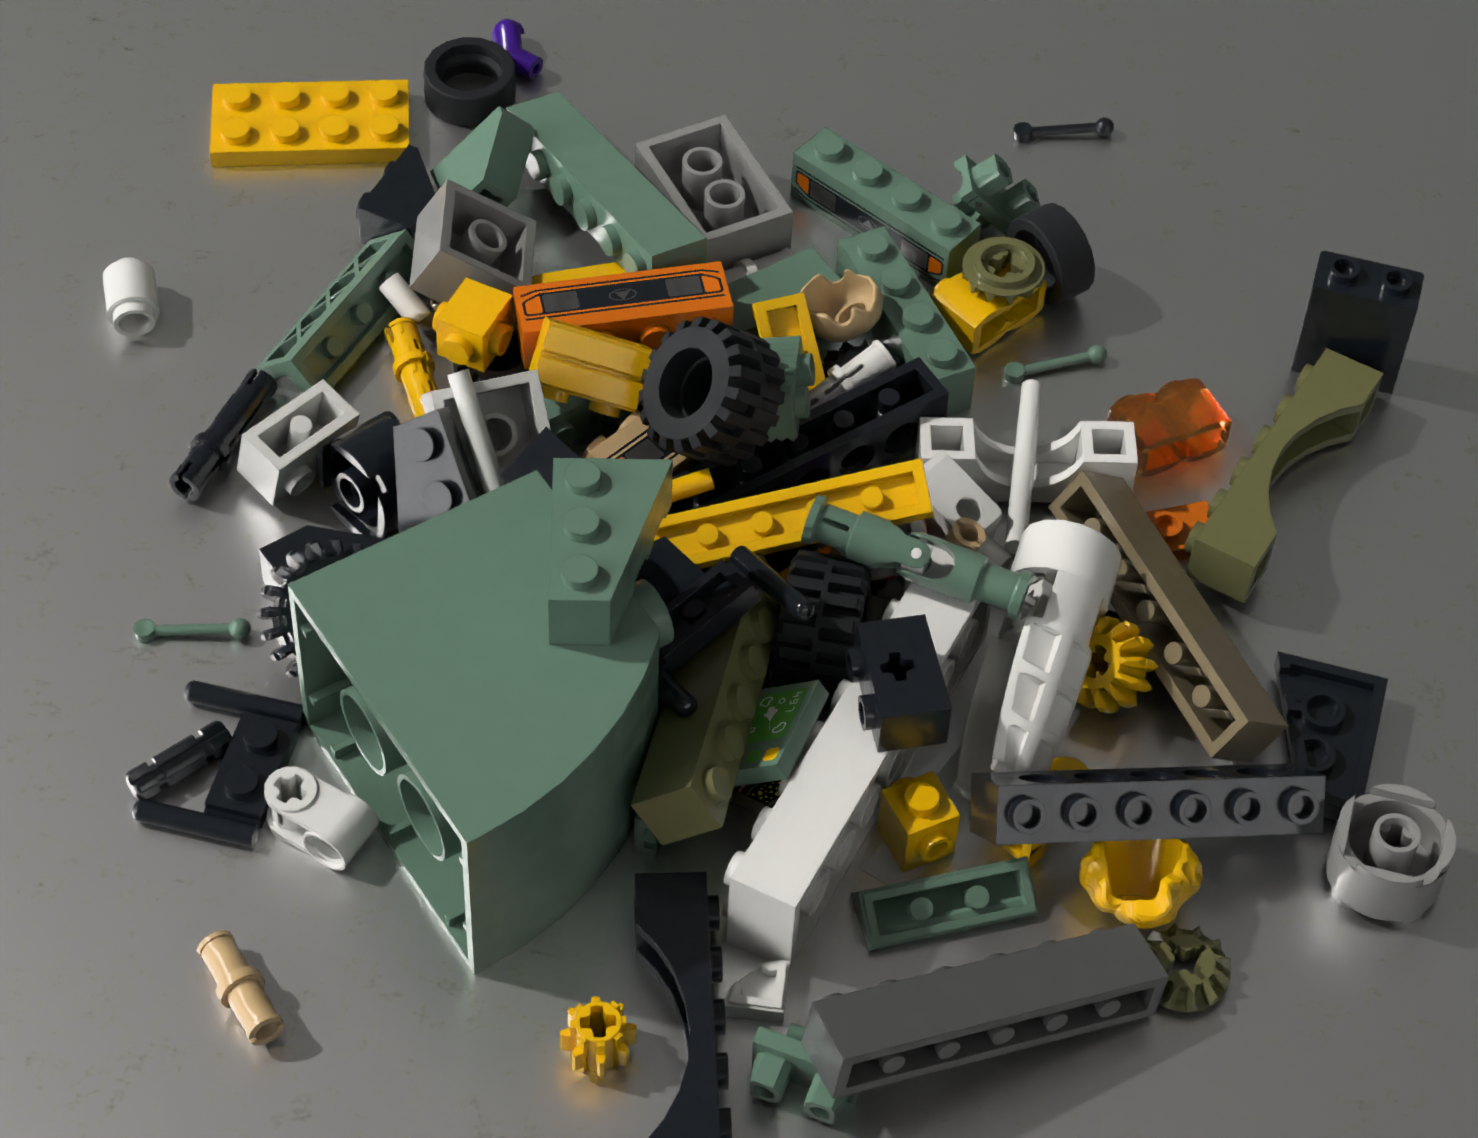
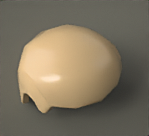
M846 269L843 277L838 281H830L822 274H817L800 290V293L804 292L814 333L818 337L832 343L850 341L869 332L878 322L882 313L884 296L879 286L871 276L855 274L850 269Z

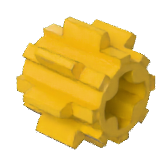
M593 996L590 1003L584 1006L579 1003L575 1008L570 1007L568 1009V1026L570 1028L560 1031V1049L570 1051L572 1069L574 1071L580 1070L585 1073L588 1070L596 1072V1077L604 1078L606 1071L612 1068L618 1070L620 1066L627 1067L629 1065V1048L627 1046L636 1043L637 1027L636 1024L627 1023L626 1015H624V1004H617L613 1000L609 1004L600 1001V997Z

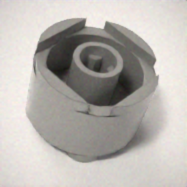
M1380 784L1371 787L1369 793L1357 798L1354 795L1345 803L1340 812L1326 855V874L1332 887L1331 895L1334 901L1341 907L1353 909L1360 914L1378 920L1412 923L1420 919L1423 912L1438 897L1455 854L1457 838L1455 827L1450 818H1448L1447 822L1442 815L1435 809L1437 803L1427 794L1405 785Z

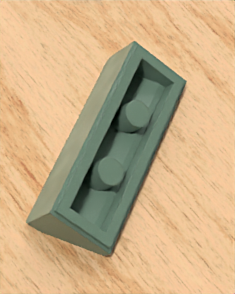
M1027 856L851 893L853 906L868 950L1040 914Z

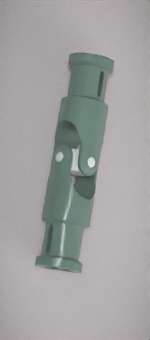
M820 494L817 495L812 504L801 537V542L809 545L813 541L823 543L846 552L847 559L872 568H899L896 572L908 581L969 604L974 600H978L1007 611L1008 618L1015 621L1022 609L1034 574L1028 570L1020 574L997 566L988 561L987 555L926 533L912 532L910 536L905 535L889 519L867 511H863L858 515L828 504V497ZM934 546L946 551L954 559V568L944 578L929 579L923 577L924 573L931 566V555Z

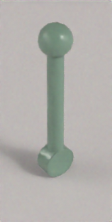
M1093 345L1089 348L1088 352L1023 365L1019 362H1010L1005 365L1004 379L1009 383L1018 384L1023 381L1024 376L1085 362L1100 365L1106 360L1107 351L1101 345Z
M236 618L231 623L179 625H155L150 619H141L134 624L133 631L135 638L141 643L151 642L156 636L231 634L235 639L241 640L249 636L251 625L244 618Z

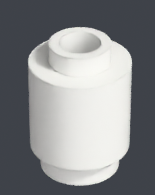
M132 257L122 258L110 264L103 272L106 311L109 322L114 325V329L118 333L125 336H141L150 332L155 327L160 313L153 267L143 260Z

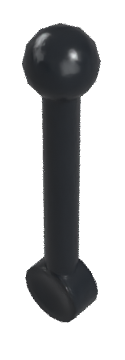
M1106 117L1100 118L1095 123L1032 127L1026 122H1020L1015 124L1013 128V138L1018 142L1024 143L1030 141L1033 136L1097 132L1100 136H1108L1114 130V123Z

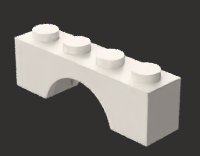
M919 417L914 459L922 458L923 464H925L942 449L993 501L1009 502L1015 452L1014 446L998 443L985 436L979 430L973 418ZM1080 421L1064 437L1054 442L1037 446L1031 502H1053L1082 470L1123 478L1132 491L1138 466L1134 422Z

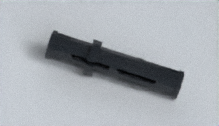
M257 369L249 370L240 386L228 399L209 428L194 437L189 445L191 450L188 453L189 455L169 478V485L178 496L183 499H187L189 496L191 501L197 500L213 475L227 467L232 459V454L230 453L242 438V434L249 429L259 415V412L278 389L275 379L263 370H260L259 373Z

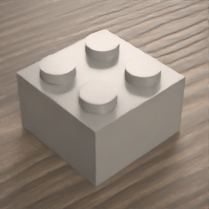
M447 179L417 216L409 288L440 303L443 301L448 302L467 277L513 295V287L532 284L536 221Z

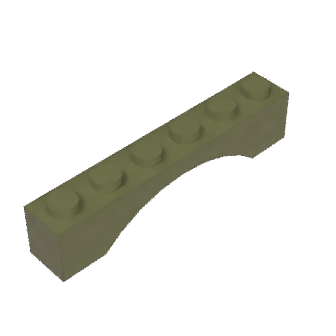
M1328 348L1325 349L1314 366L1309 363L1304 366L1297 379L1294 396L1286 393L1280 401L1273 418L1274 425L1270 427L1265 424L1259 431L1252 447V457L1250 459L1245 456L1240 458L1232 473L1229 490L1227 491L1222 488L1218 490L1207 513V518L1209 519L1204 524L1197 521L1190 531L1184 546V551L1191 553L1186 569L1189 578L1245 603L1267 570L1277 536V530L1270 510L1269 490L1287 468L1303 457L1331 445L1352 441L1373 409L1384 373Z

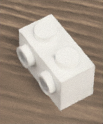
M322 379L242 434L237 471L272 505H275L289 494L297 496L309 487L317 475L316 455L318 450L336 437L355 428L358 425L360 414Z

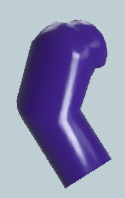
M511 19L499 21L491 32L492 41L498 43L510 53L515 63V72L531 80L535 79L542 70L543 59L522 49L521 34H525L524 28L519 22Z

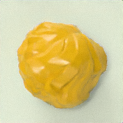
M1180 838L1093 842L1090 851L1080 861L1079 881L1088 892L1094 905L1102 912L1113 914L1125 925L1135 923L1138 929L1144 930L1174 921L1183 903L1199 891L1203 879L1200 860L1189 843Z

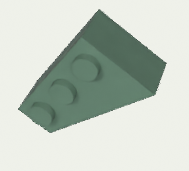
M553 458L548 593L549 645L611 644L635 590V580L644 560H648L654 546L656 532L662 519L667 517L672 505L673 460Z

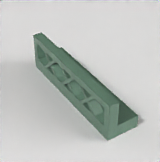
M404 229L369 240L255 368L259 373L260 370H263L274 379L288 375L302 393L322 379L333 388L398 313L379 290V287L396 273H399L410 286L415 240L409 232Z

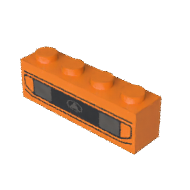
M721 261L513 287L514 325L524 369L530 368L545 316L646 345L652 350L654 348L659 349L662 345L661 338L668 331L676 332L677 324L685 320L693 322L695 317L715 319L733 326L734 306Z

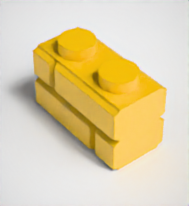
M545 316L529 371L538 369L544 398L568 403L569 396L574 395L590 400L589 410L619 418L621 409L633 413L637 410L639 391L643 390L644 385L641 377L643 370H647L651 362L648 357L652 349L646 345Z

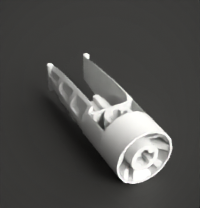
M1042 520L1030 524L1022 533L1011 571L1021 574L1023 571L1028 570L1034 573L1017 620L1008 618L1006 611L998 637L991 635L963 735L957 779H953L948 787L971 801L972 773L1049 771L1091 661L1092 651L1088 645L1095 622L1107 613L1121 567V554L1119 550L1102 533L1083 524L1066 520Z

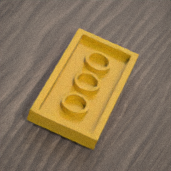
M408 79L213 84L210 136L212 167L389 163L392 160L396 161L407 146L410 145Z

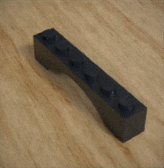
M706 872L635 873L634 918L636 957L656 976L672 1000L684 1029L688 1062L680 1090L665 1118L649 1138H732L731 1108H719L718 1090H728L729 1088L727 1052L716 1053L715 1036H725L726 1033L725 1000L713 999L712 983H722L723 981L722 947L710 946V931L720 930L719 895H708Z

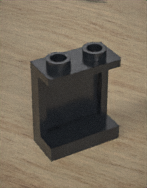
M1322 251L1319 256L1305 316L1302 321L1291 371L1301 373L1307 363L1314 366L1325 349L1328 348L1384 373L1378 391L1392 394L1417 313L1424 274L1387 264Z

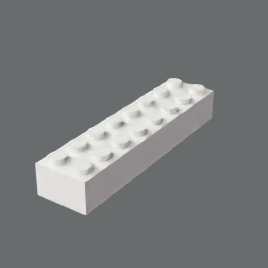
M934 546L931 555V566L924 573L923 577L929 579L944 578L954 568V559L946 551ZM906 580L904 586L905 594L901 600L893 598L889 602L882 620L925 614L950 699L987 636L991 605L978 600H974L969 604ZM846 679L840 682L833 695L830 705L832 712L827 721L824 723L818 720L815 723L805 744L804 752L806 755L799 765L795 764L788 779L781 780L778 789L780 797L773 808L765 806L759 813L752 829L751 838L753 841L746 852L738 850L733 855L724 876V883L729 885V893L722 908V915L727 917L726 942L768 962L778 960L790 961V970L878 820L881 790L886 789L894 781L904 777L921 748L914 747L877 752L872 730L863 731L858 713V696L862 695L859 682L850 683Z

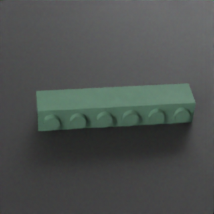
M559 91L506 107L507 111L532 125L535 131L525 166L529 170L531 177L543 184L552 194L555 202L560 206L563 205L576 219L579 227L583 231L587 230L600 244L603 252L607 256H612L626 273L707 263V238Z

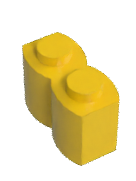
M1007 263L1006 267L1002 268L1000 272H995V275L1004 277L1007 272H1011L1010 263ZM959 273L951 278L942 279L934 287L930 297L963 348L971 354H977L996 343L1007 331L1017 329L1029 322L1042 310L1047 281L1043 279L1042 287L1035 288L1030 299L1016 296L1013 302L1009 304L1004 297H996L989 302L985 292L971 293L969 281L962 279V273Z

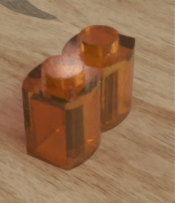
M1196 378L1170 381L1163 385L1155 394L1126 395L1109 408L1106 420L1134 422L1138 457L1135 477L1153 476L1174 467L1179 462H1194L1214 455L1226 447L1232 424L1230 418L1203 382Z

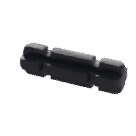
M213 721L198 730L200 736L196 739L191 734L152 757L153 764L150 766L144 762L128 771L125 778L130 792L137 800H148L162 792L159 787L162 784L170 787L207 765L206 758L209 756L215 760L224 755L232 739L225 725L221 721Z

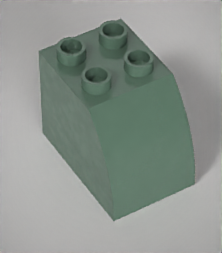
M537 470L287 584L305 725L351 793L362 799L373 809L379 820L376 830L474 975L524 947L562 918L595 885L623 847L634 827L636 811L632 808L631 802L656 727L657 717L663 705V700L658 696L659 648L670 644L674 639L672 620L664 601L647 580L640 579L635 582V590L610 645H549L548 593L552 489Z

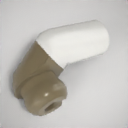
M399 273L392 275L379 287V290L401 317L412 318L422 330L428 333H436L432 328L434 314L441 304L440 302L432 299L429 304L425 305L414 290L409 288V284Z

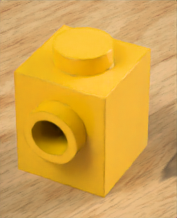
M466 277L448 302L443 301L434 314L432 328L436 331L437 355L445 357L455 364L466 365L485 372L495 356H502L511 342L514 331L513 295Z
M930 771L915 778L910 776L900 778L886 789L881 790L876 830L902 873L954 854L961 815L934 771Z

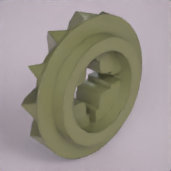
M991 237L975 243L964 255L962 279L969 281L971 293L985 292L989 302L996 297H1004L1009 304L1013 302L1016 296L1030 299L1034 289L1042 287L1045 273L1044 260L1034 247L1024 241L1010 237ZM1007 263H1010L1011 272H1007L1004 277L995 275V272H1000L1002 268L1006 267Z
M1174 923L1165 931L1157 932L1152 930L1146 941L1169 975L1159 1004L1179 1012L1201 1011L1216 1004L1228 989L1231 958L1226 957L1223 953L1220 939L1211 940L1204 936L1200 926L1191 931L1180 929ZM1174 956H1177L1181 961L1197 958L1198 960L1193 971L1194 974L1187 969L1180 970L1179 972L1174 971L1169 974L1175 961Z

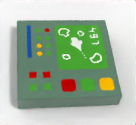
M819 680L761 690L734 787L789 778L829 695Z

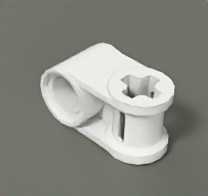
M297 766L280 768L274 771L264 784V797L269 806L267 809V825L270 832L278 839L284 840L308 853L316 861L332 870L341 871L345 869L378 827V817L366 802L353 794L343 792L309 773L306 769Z

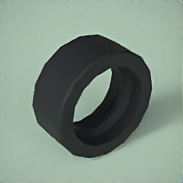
M461 37L449 40L433 49L424 61L425 101L430 111L444 122L457 126L477 127L498 106L506 109V107L512 106L515 103V63L510 53L496 42L476 37ZM463 73H479L489 76L496 81L487 88L475 91L458 90L443 83L449 78Z
M1048 203L1012 220L1008 227V237L1028 243L1040 253L1044 260L1045 273L1043 279L1047 281L1044 304L1048 306L1058 305L1089 290L1095 278V263L1092 249L1079 223L1064 207L1055 203Z

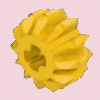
M1110 616L1100 617L1098 623L1095 624L1088 645L1092 651L1091 661L1077 702L1083 707L1091 709L1096 707L1100 712L1112 714L1118 712L1120 706L1126 708L1137 706L1136 690L1141 692L1153 690L1149 682L1145 680L1146 672H1151L1159 668L1155 661L1145 657L1154 647V644L1150 639L1140 636L1141 629L1136 624L1128 621L1119 622L1117 618Z

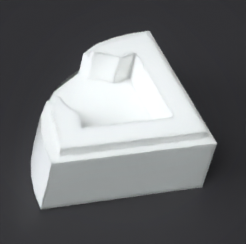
M778 960L763 963L760 965V969L747 974L738 982L735 981L725 997L726 1017L783 1023L790 961Z

